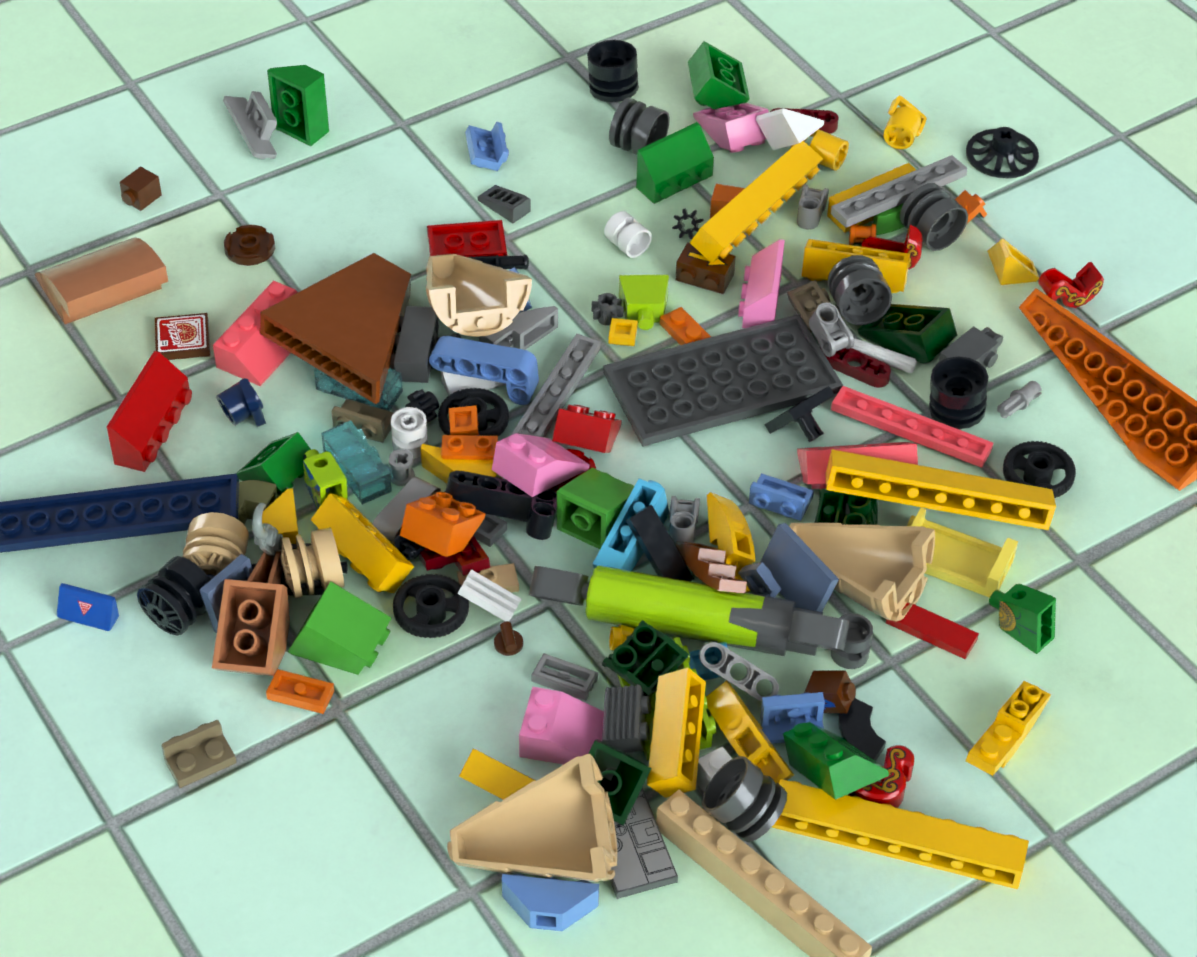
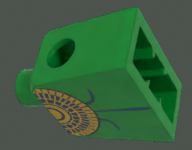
M1015 584L1006 593L1000 590H995L992 593L989 605L999 610V626L1001 630L1036 654L1055 638V597L1022 584Z

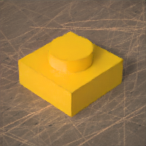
M612 318L608 344L635 346L638 320Z

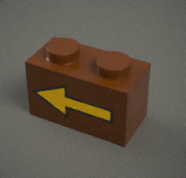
M687 242L676 262V281L724 294L734 276L736 256L728 254L724 259L719 257L711 263L695 247Z

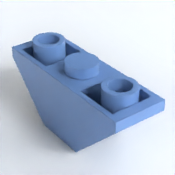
M502 874V897L529 928L564 931L598 907L599 884L586 880L566 881L555 877L536 878L527 877L523 874Z

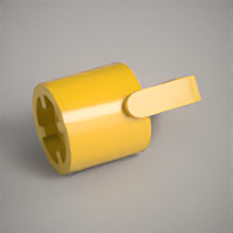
M899 95L892 101L888 110L890 118L884 129L883 137L889 146L895 149H907L913 144L915 137L921 134L927 119L915 106Z
M821 130L815 131L810 135L813 137L810 147L823 158L820 165L835 171L838 170L847 156L849 149L848 141Z

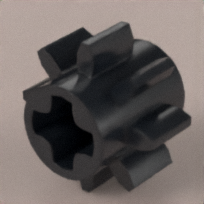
M685 208L682 210L683 216L674 215L678 223L672 229H679L681 231L679 238L688 234L691 240L694 237L693 232H698L700 229L698 225L704 219H697V210L688 214ZM683 219H693L691 224L694 225V228L685 230V224L682 222Z
M421 389L407 396L410 402L405 407H413L423 411L426 415L427 423L438 417L435 410L439 409V402L432 392L427 391L425 393Z

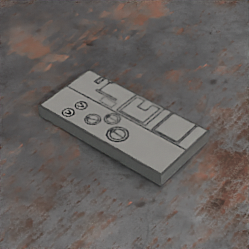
M642 787L625 824L621 825L614 821L617 839V866L611 867V870L615 871V876L610 882L617 899L678 883V875Z

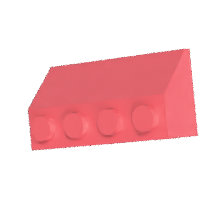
M273 280L213 344L216 368L242 379L246 378L249 382L261 386L291 352L260 334V312L298 293L296 289Z
M909 442L797 448L803 483L811 484V489L826 488L825 473L831 449L918 465L917 444Z

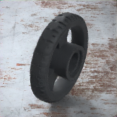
M481 388L461 389V391L458 390L450 394L441 403L438 412L439 425L445 435H451L448 420L449 408L476 405L478 411V436H500L505 431L509 422L507 404L499 395L490 390ZM486 403L491 404L495 408L487 410ZM487 422L495 423L492 427L487 429Z
M1027 441L1016 445L1007 453L1003 463V474L1006 481L1053 489L1054 498L1069 491L1076 476V468L1070 455L1063 449H1060V447L1043 441ZM1014 469L1024 471L1023 480L1017 476ZM1055 469H1064L1065 478L1060 483L1051 485L1053 471Z
M426 574L416 576V578L413 577L401 585L393 599V613L400 627L411 635L421 638H436L446 636V634L449 635L451 632L453 633L464 623L469 612V600L457 594L462 585L451 579V577L442 576L441 574ZM442 589L451 592L454 596L445 598V593ZM408 596L416 598L417 615L409 618L403 610L404 602ZM446 611L455 613L450 619L443 622L446 618Z

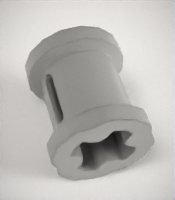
M399 449L393 451L389 455V465L392 467L390 480L397 486H405L415 477L414 470L411 468L413 465V455L408 450Z

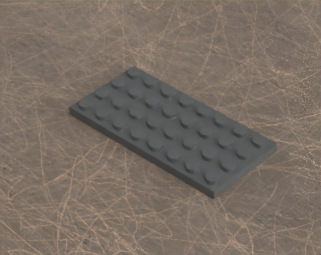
M799 314L603 366V373L642 447L794 406L828 386L834 394H838L843 386Z

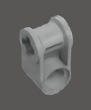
M806 184L803 185L797 214V224L799 227L814 229L819 225L822 213L826 208L829 189L818 190L809 188Z
M827 302L820 304L809 319V327L819 342L823 353L827 357L835 355L836 351L854 347L853 334L846 326L835 305Z
M676 496L671 497L669 536L675 546L677 541L694 543L700 498H695L692 501L677 499Z

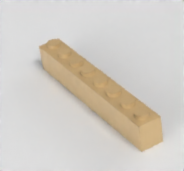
M681 790L676 791L657 808L656 822L661 834L809 957L871 956L872 946Z

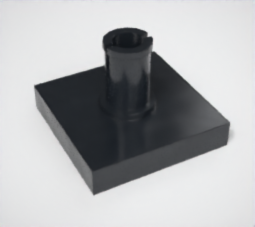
M829 386L766 423L767 430L771 434L794 421V423L798 422L808 442L815 440L823 435L824 432L812 416V409L833 397L834 393Z

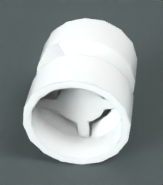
M626 211L614 214L604 229L605 237L630 258L640 256L651 243V232Z
M401 408L391 417L393 451L399 449L408 450L412 453L413 459L421 457V445H428L426 415L417 408Z

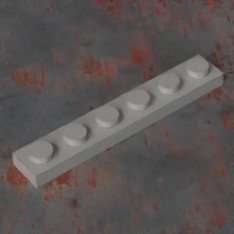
M953 155L831 206V215L847 228L904 203L911 193L927 183H935L942 187L967 176V167Z
M580 334L575 335L511 435L518 433L538 437L546 436L558 416L559 409H563L600 351L601 341Z

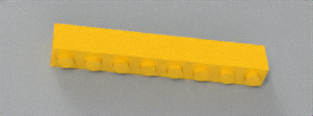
M804 141L795 144L698 230L690 244L711 263L719 257L724 259L733 250L732 245L738 247L746 238L745 233L750 236L759 226L758 222L762 225L772 214L770 211L775 213L783 205L784 201L787 202L795 194L796 190L799 191L808 182V179L812 180L820 171L817 166L823 158Z
M831 449L825 473L826 490L1044 530H1049L1056 508L1053 489Z
M783 779L779 781V784L787 792V801L782 814L772 828L1014 889L1019 887L1029 843L1028 840L1020 839L1015 835H1004L988 831L982 827L960 824L950 819L927 816L918 811L911 812L895 808L890 804L867 801L858 796L845 795L835 800L822 789L803 785L797 781Z

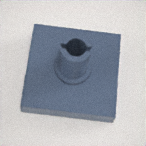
M242 554L216 576L208 574L207 576L211 580L200 589L215 633H217L224 580L247 581L253 571L250 559Z

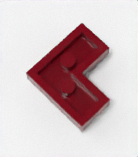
M474 535L463 551L445 557L428 548H425L418 554L427 571L441 569L451 563L456 564L463 576L468 575L471 569L479 573L481 570L491 568L489 557Z

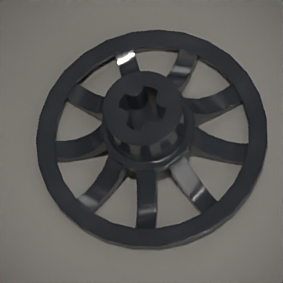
M1009 127L981 131L972 136L966 146V156L970 164L980 172L997 178L1024 176L1036 167L1039 159L1036 145L1028 137ZM993 134V139L985 140L983 136ZM1022 139L1029 147H1019L1018 143ZM977 141L985 147L975 149L973 144ZM988 152L980 161H976L973 154L982 155ZM1020 153H1033V159L1028 160L1024 158ZM995 155L997 156L994 170L984 167ZM1004 157H1006L1012 172H1000ZM1014 157L1027 167L1019 170L1015 164Z

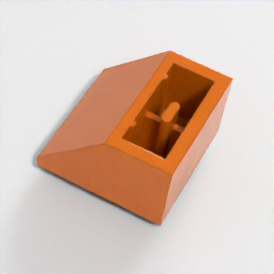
M436 492L434 495L406 504L400 536L448 557L463 551L483 522L486 513L477 510L473 504L453 499L449 493Z

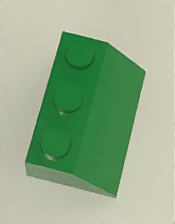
M703 41L688 61L695 101L702 106L707 105L712 109L747 103L750 97L742 62Z
M307 65L268 69L271 109L277 120L276 129L312 146L329 132L324 74Z
M699 123L691 124L638 149L636 188L652 203L655 204L713 176L714 156Z
M811 722L797 724L793 729L783 733L789 765L835 800L889 776L886 768L845 739Z

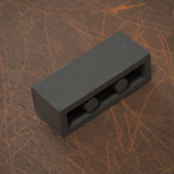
M406 306L405 315L400 317L399 332L401 333L395 337L396 354L391 355L390 362L391 370H395L396 381L428 383L432 367L429 363V357L437 343L440 328L439 318L432 307Z

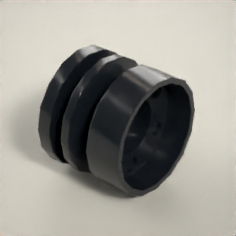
M605 40L592 46L587 53L589 88L594 98L605 102H621L628 97L634 96L639 88L636 48L632 44L621 40Z
M950 357L938 362L932 369L929 410L931 417L935 421L956 429H965L978 424L984 418L989 377L986 369L978 361L967 357Z
M176 556L159 570L158 576L151 577L147 584L138 589V602L144 613L160 629L172 635H182L188 629V626L196 621L197 616L203 615L207 611L200 589L211 579L194 562L187 558Z

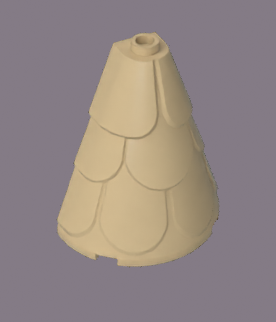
M457 254L429 256L426 267V293L430 306L447 327L466 336H487L508 327L513 323L512 319L519 311H523L531 292L532 279L530 277Z
M791 523L789 525L839 579L834 590L840 594H845L873 613L892 621L902 620L912 605L917 604L928 579L924 577V573L927 571L926 563L932 564L935 529L922 526L842 525L841 523Z
M586 754L575 757L541 779L532 781L503 801H495L451 829V841L447 844L450 859L459 866L506 874L520 872L549 878L558 876L593 882L613 879L615 871L611 870V867L617 866L615 824L608 792H604V788L598 783L603 777L593 756Z

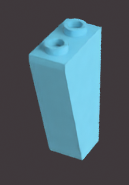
M638 479L593 562V568L601 565L629 571L634 569L644 551L627 524L626 519L652 504L661 522L665 523L670 513L665 489L659 483L652 480L647 482Z

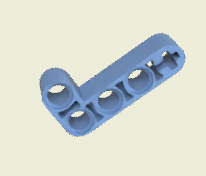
M442 336L438 339L429 357L430 365L438 371L506 383L509 399L519 405H526L530 402L539 383L537 359L534 354L523 349L452 336Z

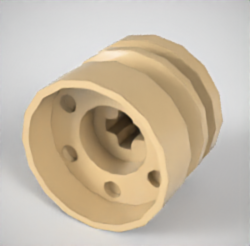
M214 512L200 514L193 518L189 524L186 546L183 549L182 557L194 562L207 575L212 574L216 576L239 555L246 554L249 532L242 522L227 514Z
M330 527L312 531L310 546L305 545L300 534L296 535L297 549L293 550L289 537L281 538L282 550L280 557L286 583L292 590L295 599L302 597L301 584L306 583L309 595H314L315 580H320L324 590L330 581L341 588L344 587L340 558Z

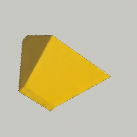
M1001 239L987 250L1000 285L1036 282L1039 280L1033 261L1005 239Z

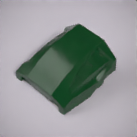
M826 489L819 490V505L814 523L877 525V499Z
M642 620L633 633L627 636L624 643L616 647L613 654H610L609 657L603 660L602 666L608 667L630 685H640L645 696L650 697L657 691L658 676L676 671L689 654L666 634L656 630Z

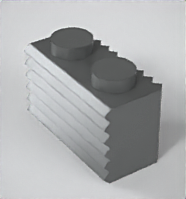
M640 685L619 686L617 688L607 687L605 689L602 741L625 753L644 751L645 741L650 739L649 724L645 719L646 714L651 713V701L649 696H645Z

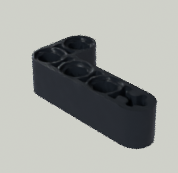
M458 470L449 474L445 492L452 495L453 499L473 504L477 510L489 515L525 521L526 533L532 538L538 540L550 538L557 512V493L554 490L548 489L531 497L506 479Z

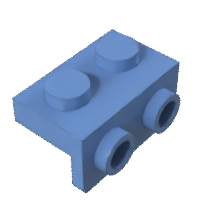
M496 122L491 131L468 126L465 135L471 164L480 168L484 167L498 171L509 155L502 123Z
M761 473L757 483L752 482L750 486L749 504L802 521L813 499L814 490Z
M823 692L762 697L760 723L763 728L762 731L772 744L784 743L783 733L793 729L795 725L811 722L824 729L822 721L825 704Z

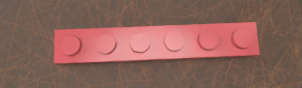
M842 386L832 401V411L981 468L993 449L994 443L845 386Z

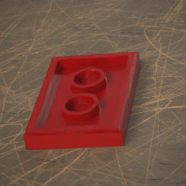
M502 220L427 226L430 256L457 254L465 257L507 256Z

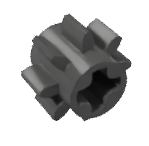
M604 293L598 295V302L592 301L591 311L593 312L594 320L598 319L599 323L603 325H611L612 318L623 317L624 307L622 306L621 298L617 299L614 294Z

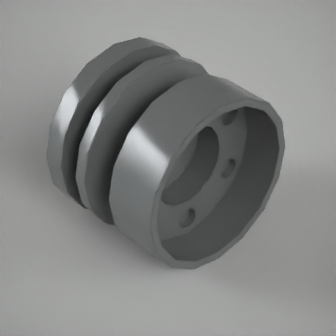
M629 97L624 99L618 106L611 121L609 130L610 144L618 148L621 147L625 151L632 149V152L637 155L638 149L667 136L670 121L669 113L654 106L646 107L645 103L637 102Z
M927 183L916 189L906 199L900 211V221L907 229L909 225L917 227L922 234V243L932 251H940L950 246L963 233L967 225L968 213L956 200L950 198V195L939 185Z
M853 255L842 259L830 271L827 281L829 292L836 302L841 316L847 322L855 325H867L877 321L886 314L891 306V290L878 265L871 258L863 255Z
M738 756L724 764L713 776L704 792L702 806L716 820L726 823L728 829L735 832L743 841L751 842L767 833L776 823L785 807L787 792L779 783H775L770 776L763 775L761 769L748 758Z

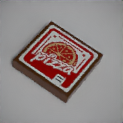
M208 313L156 317V351L160 352L168 360L210 356Z

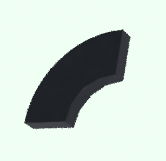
M855 698L851 702L848 713H839L838 726L843 739L876 761L884 750L886 741L879 737L871 726L870 718L873 707Z

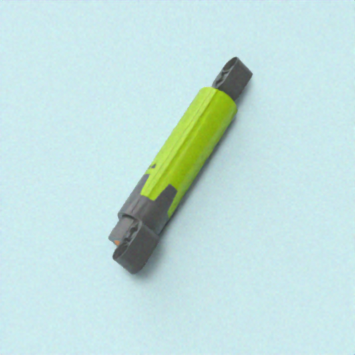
M601 565L594 568L590 582H588L589 576L541 566L534 567L529 592L530 596L583 606V602L586 600L585 613L588 620L614 625L621 624L636 628L643 620L664 634L705 642H726L727 646L785 656L786 651L815 656L817 647L835 651L845 650L850 621L825 616L823 612L797 608L795 607V601L748 592L744 594L718 591L705 584Z

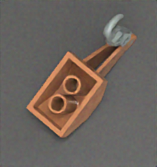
M259 503L256 506L252 521L254 543L259 545L260 550L263 551L262 556L247 581L224 580L212 668L218 671L274 676L286 652L290 616L287 587L281 584L283 567L280 557L282 550L281 538L286 537L279 534L278 530L271 524H262L263 509L266 507L265 503Z

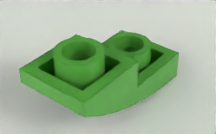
M904 203L874 216L873 224H876V235L890 233L904 227L900 221V211Z

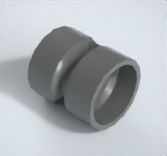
M849 613L840 617L850 621L845 650H831V657L840 667L857 669L866 664L869 658L873 626L866 617Z

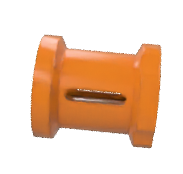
M876 224L871 226L851 225L849 245L862 243L869 236L876 237Z

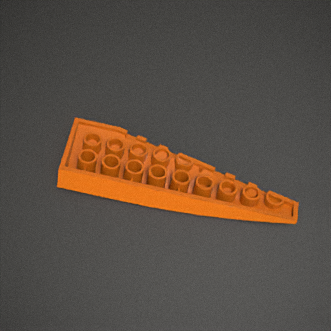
M1036 288L1019 306V309L1137 460L1179 491L1197 479V401Z

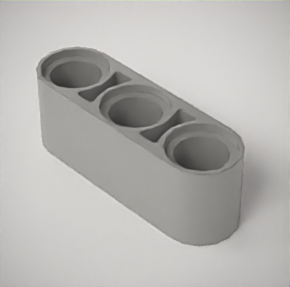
M413 477L377 515L372 524L392 543V540L401 532L406 504L442 491L440 488L418 477Z
M708 642L701 647L699 659L706 668L752 697L762 701V697H771L778 694L779 685L775 678L717 642ZM710 647H717L721 652V659L716 664H709L705 660V651ZM736 663L744 664L747 669L746 676L741 680L733 679L730 674L731 667ZM762 679H768L772 684V691L767 696H760L756 691V685Z

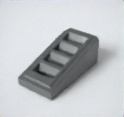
M494 185L478 196L479 202L511 223H515L531 212L530 198Z

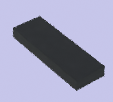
M652 504L626 519L627 524L657 576L688 582L694 580L693 575Z

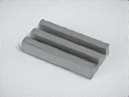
M543 653L531 675L532 682L585 701L589 697V691L591 692L593 689V684L598 680V672ZM546 665V666L552 667V668L557 669V670H560V671L558 672V671H556V670H553V669H550V668H547V667H544V666ZM570 674H571V675H574V676H577V677H580V678H583V679H586L587 681H584V680L575 678V677H573V676H570Z

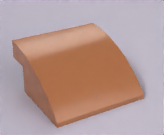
M136 237L35 273V278L64 324L162 289L161 284L168 282L165 264L146 242Z

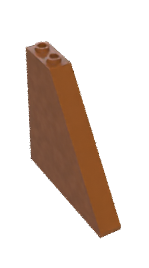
M372 253L260 312V334L374 404H377L382 395L390 367L391 355L395 350V337L400 333V317L405 315L406 306L409 302L411 273Z

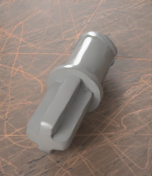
M1030 381L1021 389L1012 391L1010 398L1001 403L997 411L1002 418H1007L1019 409H1026L1029 402L1041 395V392H1039L1042 391L1041 386L1036 381Z

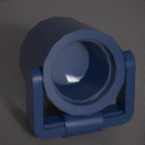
M248 379L240 380L216 396L220 407L233 425H238L250 416L253 417L257 427L266 424L262 412L263 404Z

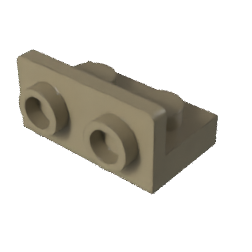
M816 280L787 292L790 303L797 314L801 316L811 333L812 330L809 327L810 317L820 304L830 303V297L826 289H821Z
M346 399L341 408L334 406L332 409L333 428L383 443L391 431V417L394 412Z
M219 720L202 724L198 728L180 736H174L161 745L165 763L179 788L237 763L236 756L223 735Z

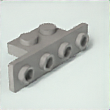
M252 91L248 101L243 97L224 96L223 102L252 155L259 159H275L277 153L270 142L272 132L276 129L277 120L261 92Z

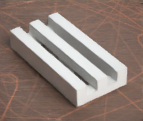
M472 569L457 593L508 622L521 601L520 597Z

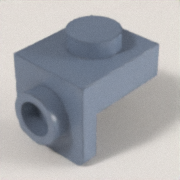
M763 562L746 565L738 572L754 594L775 597L782 590L773 578L769 568Z

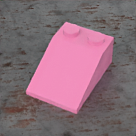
M742 103L718 109L707 108L693 113L695 120L720 148L729 150L731 153L744 150V146L750 144L756 146L765 143L766 137L759 127L756 117L769 113L767 108Z
M518 433L496 442L492 465L494 472L531 497L589 469L588 463L550 438Z
M532 687L519 734V756L564 765L577 756L588 754L596 739L602 741L604 711L564 692Z

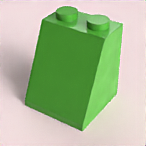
M595 468L589 469L557 491V530L601 549L634 486Z
M330 581L309 613L288 652L304 659L359 675L365 666L370 668L379 653L375 651L377 644L382 646L391 631L387 629V626L392 618Z

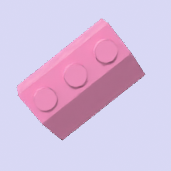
M778 240L754 254L751 266H745L744 281H748V284L743 283L741 299H745V301H740L738 317H743L742 328L775 321L785 240Z

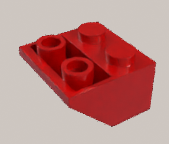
M568 404V408L559 409L552 441L602 453H610L620 430L622 420L615 419V413L595 410L593 414L589 413V407Z

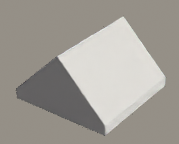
M784 108L756 117V121L772 150L799 144L824 125V120Z

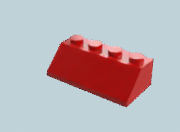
M154 351L107 425L115 465L145 472L149 464L155 461L162 443L167 441L172 426L178 423L184 406L188 405L191 401L192 390L189 389L188 377L160 352Z

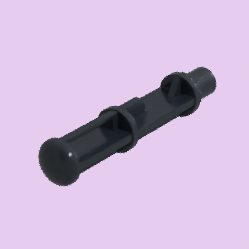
M526 254L524 256L468 257L503 269L515 267L516 269L527 270L529 267V258Z

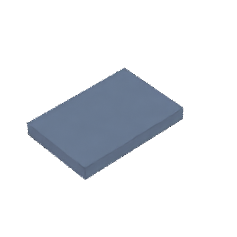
M786 523L778 524L760 562H763L769 568L773 578L781 587L780 593L785 599L795 601V607L822 612L839 579Z

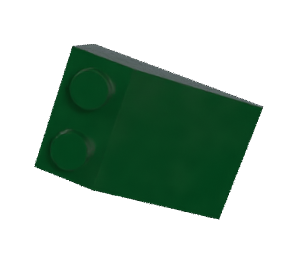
M891 304L886 314L870 324L862 325L857 329L858 334L885 349L915 358L920 363L931 362L939 352L958 336L950 308Z

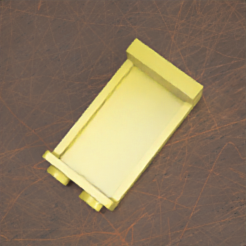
M922 507L916 516L912 515L907 526H922L935 529L932 564L926 563L927 571L925 574L989 598L995 590H1000L1014 561L1018 541L1007 538L1003 547L996 546L926 520V509Z

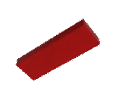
M915 604L912 605L902 620L892 621L886 619V624L963 659L967 658L979 636V633Z

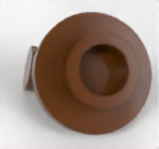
M505 621L501 623V631L494 638L496 651L506 656L519 653L523 648L522 635L513 630L511 622Z

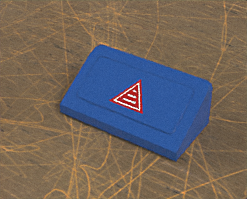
M61 583L59 586L58 618L105 631L112 629L119 617L115 597Z

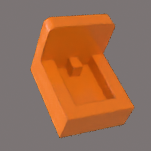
M964 190L955 199L967 210V224L977 214H980L983 218L987 215L983 208L985 203L977 194L972 196Z

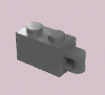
M973 326L940 352L939 362L946 358L960 356L978 361L985 369L987 367L990 368L998 358L997 349L1003 341V336L995 333L989 327L980 331Z

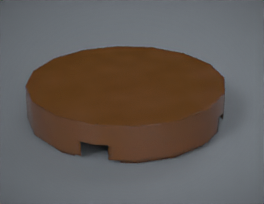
M240 226L232 234L229 232L224 240L225 255L230 261L239 265H258L267 261L275 251L274 235L271 232H267L266 228L262 226Z

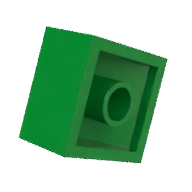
M299 432L274 440L237 472L238 478L242 481L259 480L276 484L277 493L281 495L284 491L294 486L292 482L297 477L302 478L304 476L303 455L311 450V448Z

